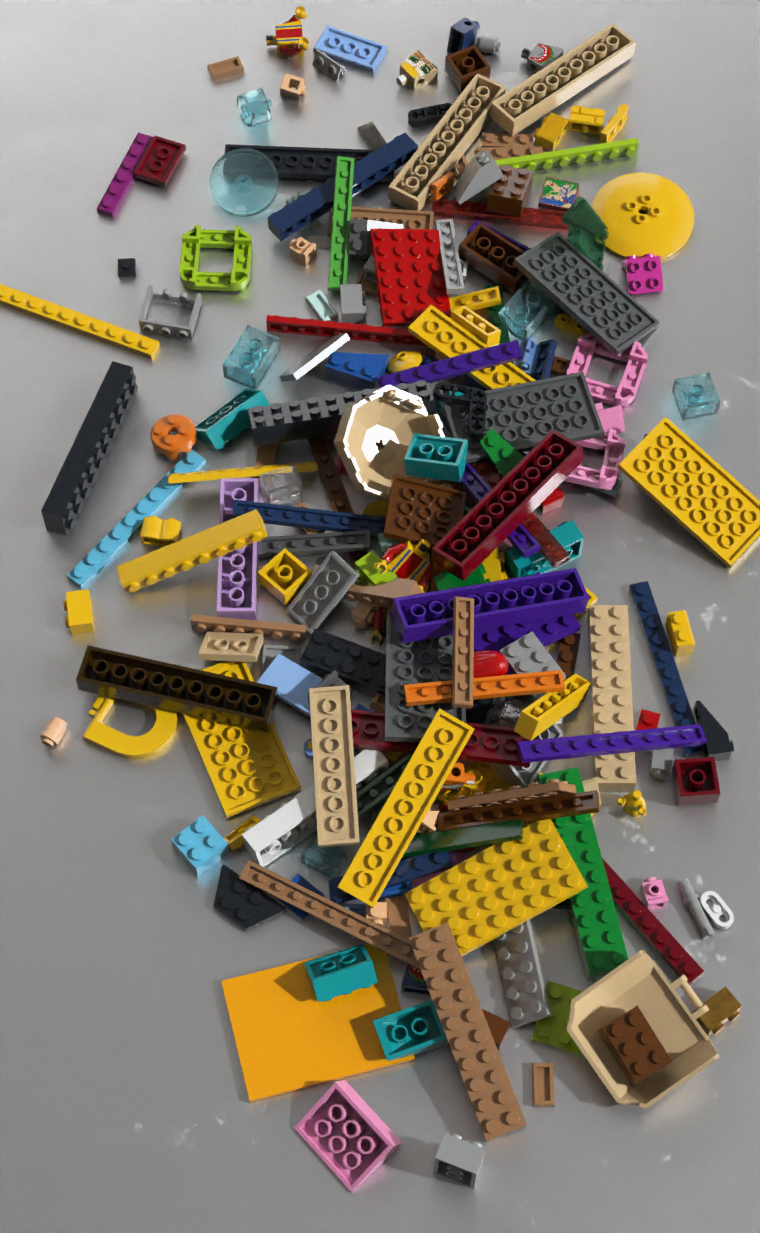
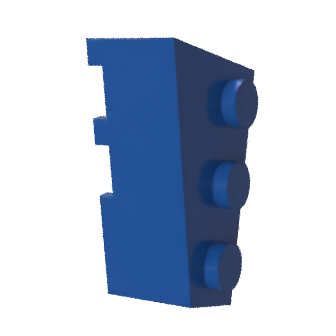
M333 352L325 364V378L359 390L378 388L377 377L386 374L389 355Z

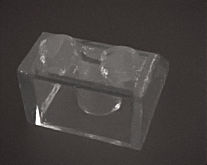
M520 695L497 697L493 700L494 703L487 713L484 724L515 728L521 711L534 703L535 700Z

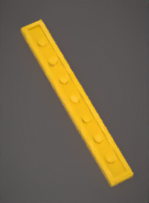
M314 461L175 473L168 475V482L173 484L219 480L221 478L318 471L317 463Z

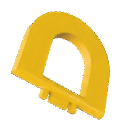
M99 694L92 706L97 711L90 709L88 712L93 719L82 736L83 740L119 757L143 759L157 754L171 742L177 729L178 715L176 711L150 706L156 713V722L153 728L146 734L129 736L102 724L116 698Z

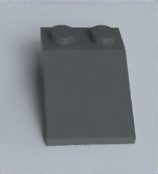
M350 219L349 257L370 258L372 248L369 231L371 228L403 229V224Z

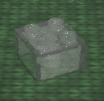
M295 465L259 475L261 496L264 503L296 506L303 502L302 481Z

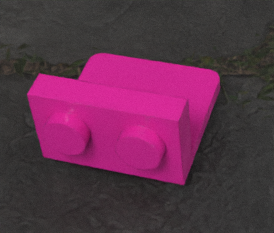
M654 253L644 254L643 258H637V255L627 256L625 260L621 261L622 268H626L628 293L630 295L663 290L660 256H654Z

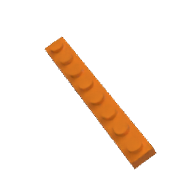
M562 670L473 678V700L565 690ZM452 680L404 685L406 706L452 702Z

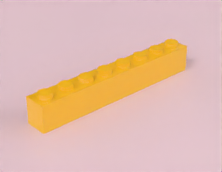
M257 509L116 567L123 588L128 593L136 592L143 587L153 585L165 578L173 577L177 573L190 570L192 567L207 563L209 560L224 556L248 544L259 542L263 538L268 537L263 519Z

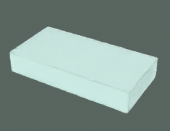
M321 290L305 297V301L319 320L333 321L339 318V314Z

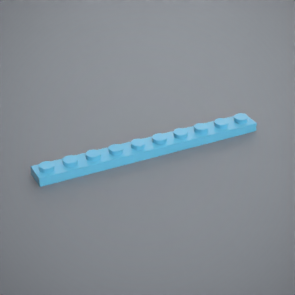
M191 449L67 574V578L82 589L142 528L144 517L154 516L186 483L169 484L168 475L197 472L206 463L205 458Z

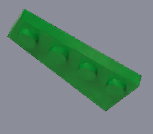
M492 428L478 443L490 461L499 470L498 472L502 478L524 458L522 454Z

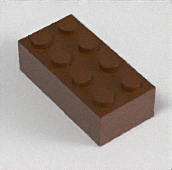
M479 223L459 244V258L462 261L468 262L470 266L497 284H501L502 287L515 294L528 279L527 276L512 264L514 259L525 253V251L482 223Z

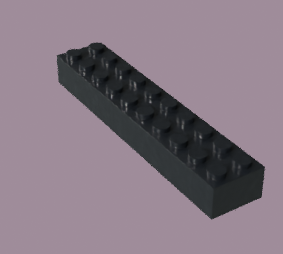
M112 361L41 510L46 530L67 536L69 530L74 528L75 518L82 510V503L89 495V488L96 480V473L103 465V458L110 450L112 439L116 438L117 428L119 424L123 423L124 413L131 405V398L133 395H136L138 386L135 382L136 375H134L133 367Z
M420 380L407 384L401 383L393 386L420 397L428 415L436 414V401L433 397L429 380ZM385 386L248 408L254 446L259 447L337 434L346 406Z
M314 629L299 660L301 667L322 679L335 670L338 673V678L349 685L354 691L372 698L377 693L385 696L386 654L319 629ZM495 698L473 700L472 709L466 708V722L485 724L495 705Z

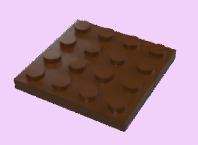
M394 474L391 482L383 537L402 542L410 541L415 545L421 539H424L430 544V549H432L463 518L466 492Z

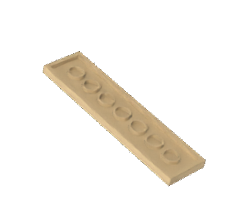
M345 685L309 688L318 846L329 847L360 844L350 687Z

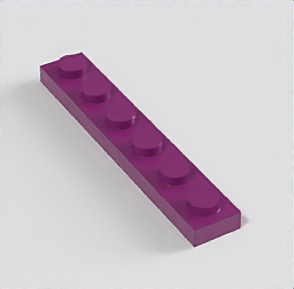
M137 133L97 206V213L114 217L135 178L134 171L152 141V136Z

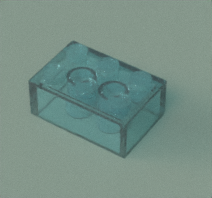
M247 325L223 364L224 378L248 388L257 389L280 352V338Z

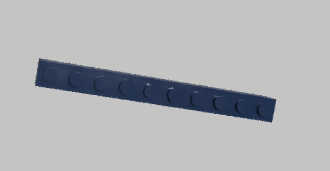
M403 133L387 144H383L376 151L369 153L363 159L354 162L352 197L406 164L417 151L418 145L406 133ZM335 176L327 179L318 187H314L305 195H301L294 202L285 205L281 210L272 213L268 217L269 230L280 241H283L333 209Z

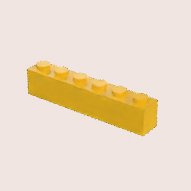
M575 673L564 681V691L549 692L522 710L514 731L524 739L533 740L585 701L592 683Z

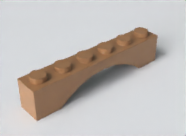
M315 565L312 571V575L320 565ZM398 578L376 586L353 584L342 599H347L350 602L360 601L368 605L377 604L388 608L392 607L394 598L421 594L422 590L416 581Z

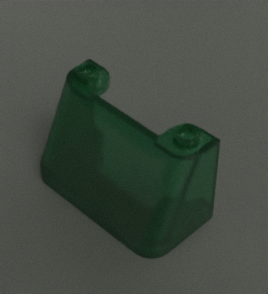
M579 196L562 217V222L569 225L567 240L599 269L603 270L604 265H602L605 244L609 236L608 227L588 201Z

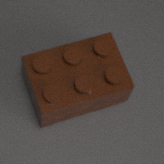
M500 165L499 168L504 177L492 184L488 193L487 211L521 218L532 189L534 171Z
M638 1005L597 1030L631 1086L672 1062Z

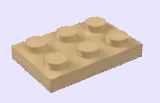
M206 632L198 653L199 660L256 662L264 641L263 634Z

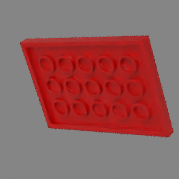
M371 228L369 234L382 326H410L430 305L450 318V303L448 294H446L441 263L439 231L436 229Z

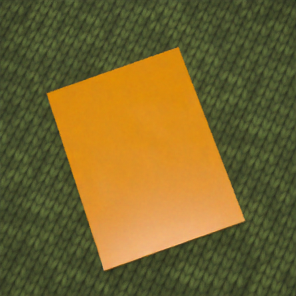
M369 944L364 945L372 959L378 983L372 984L368 988L354 990L347 995L333 997L326 1002L317 1001L304 966V962L326 955L221 981L250 1103L415 1060L414 1055L387 1061L373 1021L401 1011L385 952Z

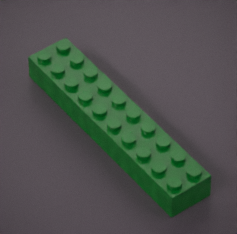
M578 767L542 774L536 780L540 785L547 784V780L551 779L568 781V784L576 786V793L585 792ZM591 814L551 819L588 888L566 899L586 979L606 975L628 960V955Z

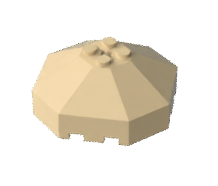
M387 385L344 408L334 444L357 492L388 502L394 474L428 483H435L440 480L408 476L405 472L404 457L414 433L445 437L441 429L443 425L439 416L436 414L428 415L420 397ZM381 440V444L384 446V448H380L379 450H377L378 447L375 445V443H378Z

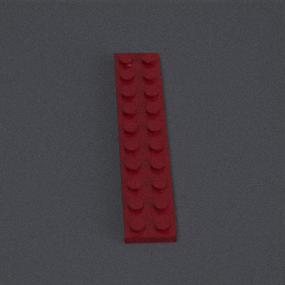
M351 709L353 747L414 754L420 742L385 741V713ZM466 722V724L475 729L458 759L529 767L530 762L521 763L516 748L518 741L529 740L522 738L520 734L514 731L515 728Z

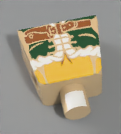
M416 50L401 63L400 76L396 78V82L400 87L408 84L412 89L416 90L437 81L438 68L419 50Z

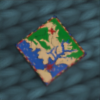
M546 176L538 207L572 214L580 183Z

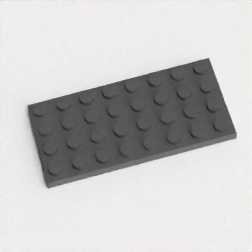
M559 232L518 256L512 263L615 356L629 348L635 341H639L656 329L660 324L653 315Z
M583 372L486 390L485 431L480 438H472L467 433L468 406L442 402L452 438L468 440L466 464L489 459L478 443L491 428L519 453L531 451L552 430L574 442L604 436V430ZM476 395V397H477V402H476V404H478L479 401H480V399H479V396ZM478 410L472 411L473 415L477 417L482 415ZM475 423L474 425L475 431H479L477 430L478 423Z
M387 609L385 741L420 742L439 709L466 723V708L452 707V702L406 706L404 685L452 680L453 635L402 643L391 615V609Z

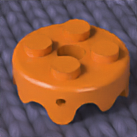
M179 414L162 417L153 425L150 432V438L156 452L166 455L170 460H175L180 452L189 453L194 443H198L194 423L188 417ZM171 432H178L176 435H169Z

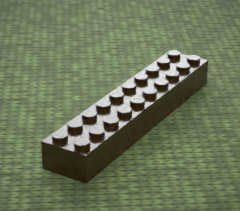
M89 645L76 678L78 689L265 732L269 730L278 700V690L275 686Z

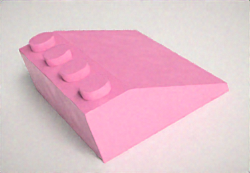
M346 1080L335 1082L294 1127L351 1192L361 1185L402 1145L399 1138Z

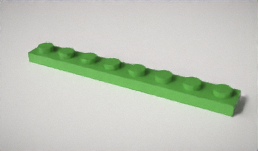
M337 156L327 286L328 291L340 292V285L346 284L354 173V158Z

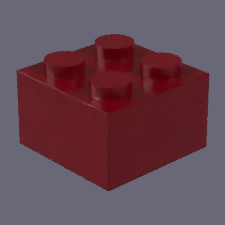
M715 757L674 760L672 774L677 806L718 802L720 788Z

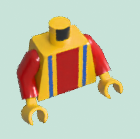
M302 6L296 8V15H293L288 21L275 26L276 35H266L267 46L277 45V54L285 55L290 58L304 56V51L308 50L307 44L309 41L302 35V24L300 18L305 19L307 16Z
M421 539L417 545L407 541L390 546L381 557L382 561L376 562L373 567L377 570L380 565L382 566L379 574H385L387 569H389L402 579L416 581L422 590V594L431 572L429 554L426 552L430 548V544L426 540Z

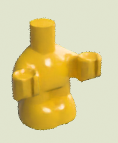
M639 790L634 791V793H628L623 798L618 799L617 805H621L626 814L632 817L646 816V803Z

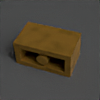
M725 986L703 1003V1005H707L709 1011L696 1020L707 1036L711 1033L716 1035L724 1028V1023L728 1020L733 1022L740 1016L739 1011L742 1005Z

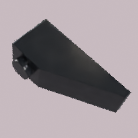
M696 701L693 709L696 723L701 724L707 740L705 745H703L705 749L704 756L715 757V761L730 759L731 753L734 752L733 741L729 740L728 733L701 701Z

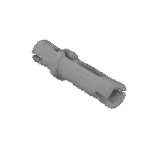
M688 878L683 879L682 883L679 881L677 886L684 897L683 902L685 905H688L703 939L710 938L709 935L712 937L715 935V932L703 911L698 894H695Z

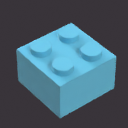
M203 815L171 839L173 849L197 877L230 853L228 843Z

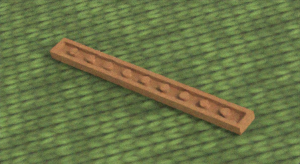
M248 860L239 877L240 880L420 970L410 940Z

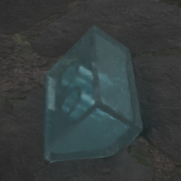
M528 279L498 312V316L511 335L524 342L527 337H532L557 309V303Z

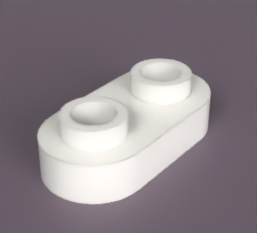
M707 891L703 893L699 902L704 913L717 928H729L734 920L733 912L716 892ZM711 901L713 905L709 906L706 902ZM724 917L726 921L721 922L719 918Z

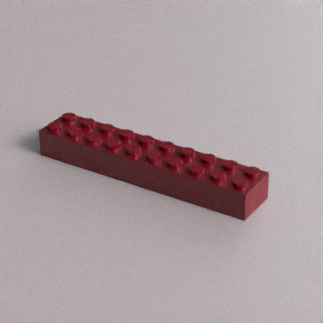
M552 430L432 548L433 562L464 581L583 462V446Z

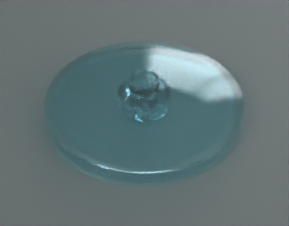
M240 148L224 154L215 163L211 171L210 190L215 202L224 211L235 216H253L264 211L274 201L278 192L279 178L273 162L265 154L254 149Z

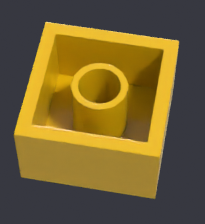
M284 548L258 571L259 584L286 606L308 582L312 571Z

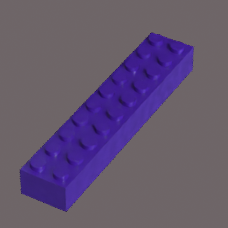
M573 568L394 598L391 615L401 642L407 643L453 635V599L455 596L474 598V631L585 612L589 596L577 569Z

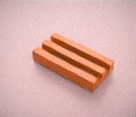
M448 172L431 184V187L434 189L431 190L433 195L430 197V200L437 201L453 189L455 173Z

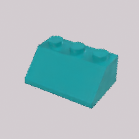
M414 433L404 457L406 475L460 482L466 465L468 440Z
M363 943L304 962L311 987L318 1002H326L333 997L347 995L354 990L368 988L372 984L378 983L372 959Z

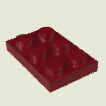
M154 135L134 171V177L166 187L186 151V145Z

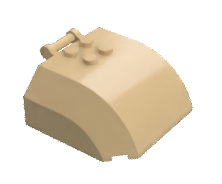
M640 950L571 1000L567 1032L617 1103L630 1104L647 1109L720 1056L696 1020L709 1011L707 1005H703L687 983L688 979L685 975L670 984L660 968L644 950ZM677 987H681L696 1008V1012L693 1014L690 1012L675 991ZM638 1005L672 1062L631 1086L597 1030Z

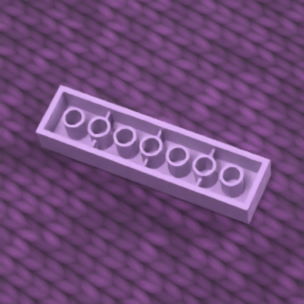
M258 478L220 479L219 524L232 519L234 500L259 502ZM253 542L241 549H236L224 556L218 557L217 617L256 620L258 542Z

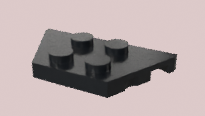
M222 865L213 905L214 909L243 930L248 931L255 928L257 924H263L269 921V918L286 912V908L260 889L240 880V875L226 865Z

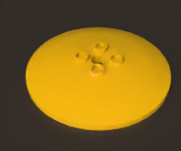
M629 173L612 179L598 191L592 202L590 222L598 241L611 253L623 259L633 255H637V258H643L644 254L654 253V256H660V260L675 254L688 241L694 225V210L686 193L667 178L651 173ZM645 210L647 214H640L638 211Z

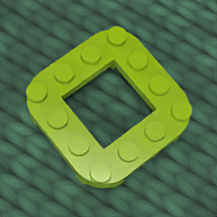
M195 225L194 229L189 230L186 234L183 233L179 267L180 280L185 289L205 291L245 290L250 280L251 235L243 231L242 227L235 226V230L201 229V225ZM200 248L234 249L231 273L198 272Z

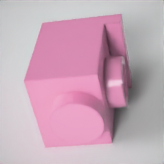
M656 877L645 879L640 887L644 905L650 911L666 908L669 900L666 896L662 879L656 880Z

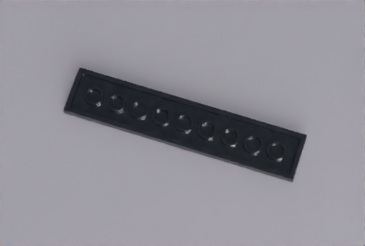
M225 144L223 176L327 180L335 176L337 156L354 158V162L376 150ZM394 171L377 182H392L394 180Z

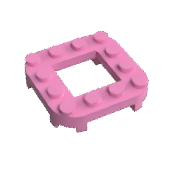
M590 333L581 335L566 375L583 372L586 376L594 353L627 362L619 387L586 378L593 400L613 406L621 405L624 408L628 407L636 397L646 368L648 354L641 347V343L635 341L633 345L615 356Z
M610 429L609 434L604 433V436L577 441L576 443L583 447L605 451L601 470L578 466L564 481L611 490L619 478L620 469L617 466L623 459L626 445L625 439L622 440L621 437L616 435V430Z

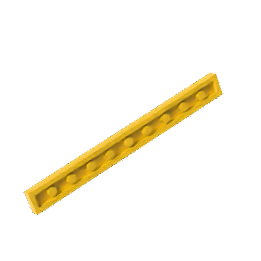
M0 284V304L150 359L153 358L160 346L157 340Z

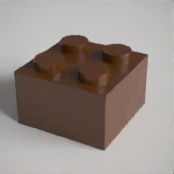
M475 45L445 56V71L460 93L463 92L477 73L490 79L491 67Z

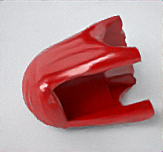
M492 650L474 651L473 678L507 674L508 661L503 654Z

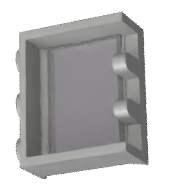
M149 285L139 317L140 330L146 333L153 332L164 336L171 335L181 339H192L202 306L201 294L197 293L196 300H189L187 293L181 292L180 297L177 298L172 297L168 289H164L162 295L154 294L153 286Z

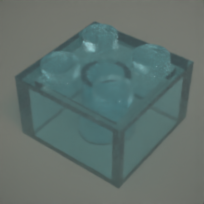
M709 372L674 379L672 393L682 421L718 413L720 400Z

